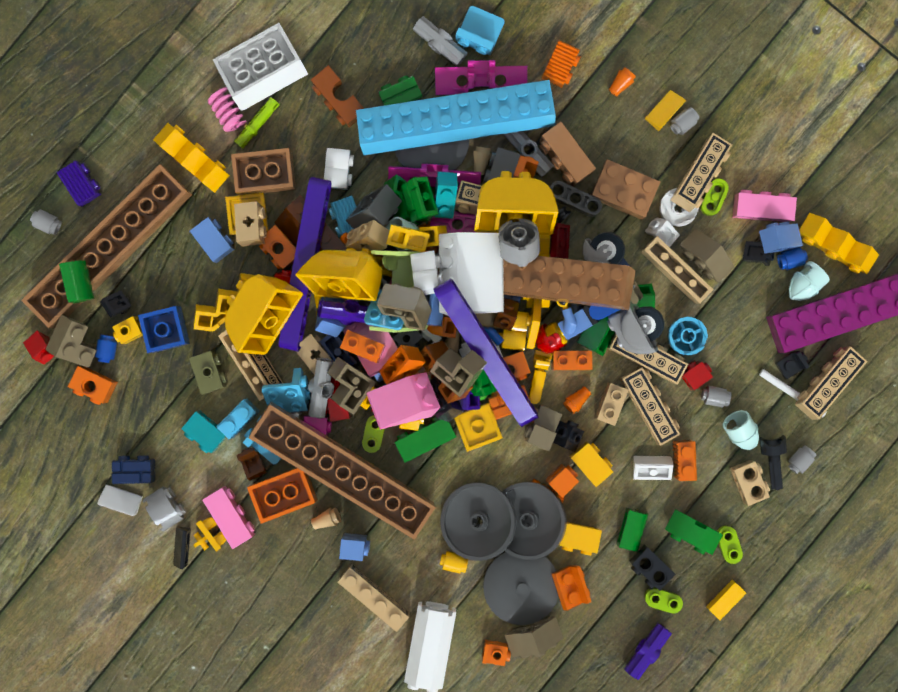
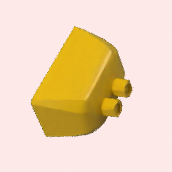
M502 171L500 177L493 178L481 186L474 231L477 233H499V229L504 223L510 220L519 222V219H527L537 225L539 235L553 234L558 216V207L552 189L545 182L531 178L530 172L519 173V178H512L510 171Z
M347 248L346 250H322L312 256L299 269L296 276L317 297L376 301L381 284L382 268L373 259L374 255L371 254V251L366 248H362L361 251L353 248Z
M257 274L247 281H238L236 285L239 290L238 294L231 295L227 300L230 307L226 314L225 327L238 353L265 355L300 301L303 293L281 279Z

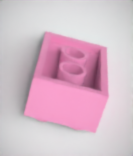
M354 322L352 325L346 326L343 331L344 334H346L348 329L386 345L379 363L357 355L371 378L379 373V370L395 353L398 347L389 332L369 330V326L372 325Z
M426 372L405 377L367 392V397L379 429L432 417L440 408Z

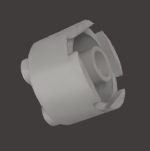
M519 219V222L510 220L504 223L499 229L501 258L511 264H517L519 267H525L529 262L535 260L540 253V238L537 225L527 219Z
M164 486L143 499V503H148V506L145 508L149 516L157 526L159 524L163 526L160 529L163 532L183 520V514L186 513L184 506L181 503L177 504L174 497H176L173 489Z

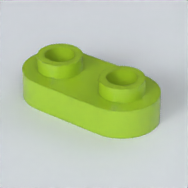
M723 179L713 180L711 182L713 183L712 187L703 197L704 200L700 205V209L706 216L717 214L723 205L729 190L727 182ZM715 186L720 188V192L714 190ZM708 203L712 204V210L707 208Z
M374 415L370 416L366 422L362 440L364 450L369 453H374L380 449L385 428L379 429V427L374 428L372 426V423L376 421ZM374 440L375 446H369L368 441Z
M721 526L717 531L723 534L719 542L722 556L728 563L736 564L743 557L737 533L730 526ZM730 533V538L725 539V534ZM735 551L736 556L732 558L730 554Z
M649 588L645 592V602L652 608L669 613H678L683 607V601L676 593L662 589L659 591L657 588ZM653 596H658L657 601H652ZM676 601V606L671 607V602Z

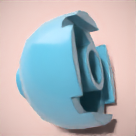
M683 317L672 323L667 337L674 351L683 355H693L704 348L708 334L706 327L700 320L692 317Z

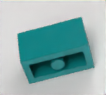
M437 172L434 195L439 213L435 216L437 218L453 219L458 188L457 173Z
M201 410L196 411L182 427L185 437L199 443V448L205 453L215 452L227 438L216 427L217 424Z

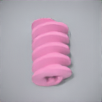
M224 87L209 97L208 104L212 105L211 109L213 112H216L215 116L220 119L219 123L224 125L223 130L231 132L244 126L247 121H240L243 114L236 115L240 109L239 107L232 108L235 101H228L232 96L231 94H224L228 91L227 87Z

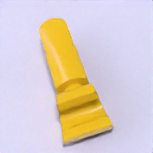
M538 350L534 352L533 367L537 368V370L534 369L529 392V399L533 404H537L541 400L547 373L544 370L548 371L553 354H547Z

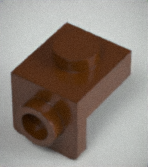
M504 298V312H497L493 326L511 331L517 319L519 302Z
M254 447L246 448L236 455L237 459L242 463L249 481L267 473L261 455Z

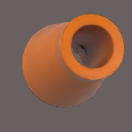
M624 67L622 70H619L608 90L617 97L634 83L633 80L636 76Z
M583 386L580 390L566 397L563 405L572 414L579 412L591 395V392Z

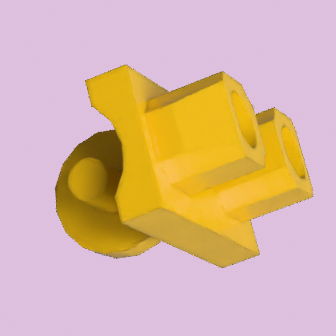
M209 517L197 522L196 525L204 537L202 538L198 532L193 536L197 540L193 544L196 548L201 545L205 551L209 548L205 540H208L216 552L221 549L220 546L226 541L223 533L219 532L213 537L209 530L217 525L214 519Z

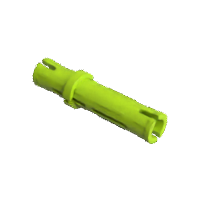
M270 97L248 125H244L243 131L234 142L244 149L247 143L254 136H257V132L272 113L280 106L278 102Z

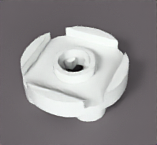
M674 188L668 191L660 200L659 211L661 217L668 220L672 226L682 227L695 219L698 209L694 208L691 212H688L682 208L681 213L678 210L675 211L674 207L676 204L670 201L677 189Z

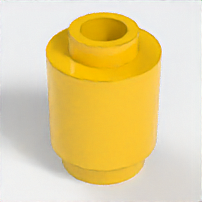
M446 551V554L441 555L439 565L443 566L442 570L459 574L461 572L465 573L468 559L457 555L455 552Z

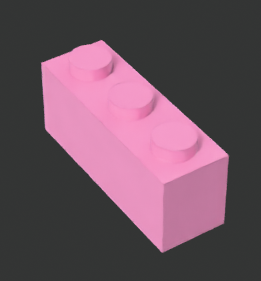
M741 190L740 193L734 195L732 218L776 222L789 221L790 223L795 221L797 197H790L791 194L779 193V196L771 195V192L752 194L751 190Z
M224 486L202 501L227 542L234 549L255 535V528L251 521H247L244 517L245 511L240 504L237 505L235 502L233 491Z

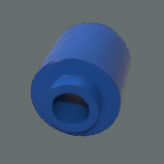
M801 247L790 249L777 255V262L781 270H790L804 266L808 260L807 252L802 250Z
M100 334L95 357L99 358V362L110 363V360L115 359L117 342L114 336Z

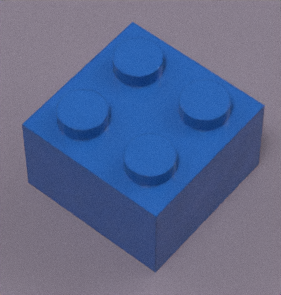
M180 306L138 315L147 353H155L190 344Z

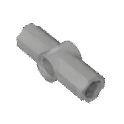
M424 16L416 22L413 31L428 42L427 44L439 55L445 56L455 66L463 62L467 52L456 44L445 30L438 29Z
M524 131L503 134L521 156H529L539 162L536 172L540 177H543L554 167L540 151L537 144ZM531 146L534 153L528 155L524 152L523 148Z
M317 358L315 376L308 384V390L312 393L309 416L325 418L327 400L334 392V385L330 382L331 376L327 373L334 361L330 358Z

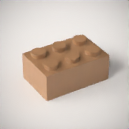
M559 122L542 135L539 141L541 144L539 148L544 155L548 154L552 159L550 162L556 170L559 169L563 174L562 179L566 184L575 187L594 172L595 166L562 122Z
M290 148L231 154L235 193L237 195L296 190L293 155Z
M607 159L602 166L591 195L607 206L643 220L647 216L660 181Z

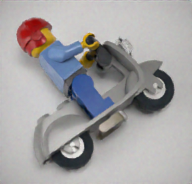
M612 232L598 234L592 241L586 238L583 244L585 261L618 264L625 255L623 240ZM634 280L629 310L590 305L582 308L581 304L574 303L571 304V307H568V303L556 301L558 306L563 307L561 311L564 319L559 323L553 322L550 325L545 323L540 325L536 346L544 353L553 354L554 351H560L566 346L569 339L608 316V326L611 331H615L618 337L616 340L620 348L636 354H651L658 351L656 339L662 334L665 322L662 314L657 309L647 306L638 307L637 303L643 298V294Z

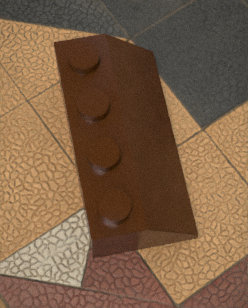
M301 195L289 204L274 222L295 247L297 246L305 199ZM325 223L320 251L346 250V245Z

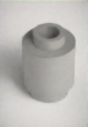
M692 107L684 109L670 121V128L676 135H684L697 124L699 115Z
M41 209L38 212L35 211L30 218L33 227L49 235L51 233L56 235L62 225V221L58 220V217Z
M708 385L706 389L703 388L701 400H704V404L721 408L724 406L728 407L731 401V392L724 388Z
M804 445L788 460L790 464L788 467L796 474L799 472L803 474L815 461L814 458L817 455Z

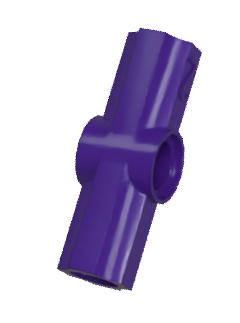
M352 299L345 300L343 303L320 300L318 317L336 319L344 325H352L354 322L365 323L364 317L369 306L359 305L358 302Z
M657 623L648 637L640 641L634 656L624 670L633 678L639 680L648 666L658 659L661 648L672 633Z

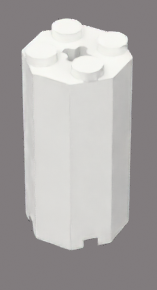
M427 601L426 605H422V602H418L404 682L408 684L407 688L412 690H418L419 688L427 689V692H438V689L443 688L456 608L452 607L451 611L448 610L449 606L446 604Z

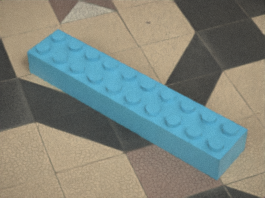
M550 80L356 110L359 142L363 155L556 125Z

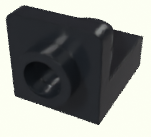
M746 241L743 261L763 263L765 266H770V262L774 260L775 252L764 253L762 242Z
M121 290L100 301L110 318L120 313H126L131 307L128 297Z
M793 351L777 361L775 365L784 379H789L801 370L808 369L809 365L807 362L809 360L803 352Z

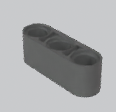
M555 181L550 186L551 189L555 186L562 189V195L557 196L554 194L556 202L586 216L593 217L602 209V203L598 198L564 182ZM573 194L577 195L580 199L579 203H572L570 196ZM588 203H595L597 210L595 212L589 211Z

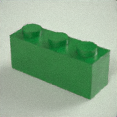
M434 417L431 419L432 423L426 426L424 423L420 424L418 431L415 430L410 434L406 431L398 435V440L395 441V444L404 463L456 438L457 436L450 422Z

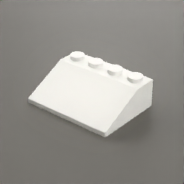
M280 23L213 59L227 89L241 111L308 75Z
M456 232L439 234V257L441 262L439 274H442L443 282L450 278L453 279L474 314L504 312L503 259L500 256L499 233ZM439 301V313L449 316Z

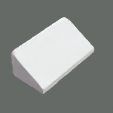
M671 456L633 457V479H672L673 461Z
M106 484L97 504L135 516L138 513L143 496Z

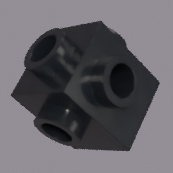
M418 331L394 333L395 336L393 337L398 348L400 345L418 347V341L423 338ZM405 335L410 336L409 342L403 341Z
M570 420L567 423L559 421L553 443L576 452L584 431L578 428L579 424Z

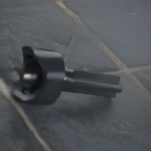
M782 435L773 440H766L760 437V453L767 455L769 459L771 489H783L780 455L787 453L786 436Z

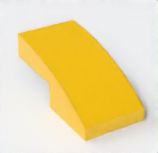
M391 224L386 244L402 249L407 248L418 252H425L430 233Z

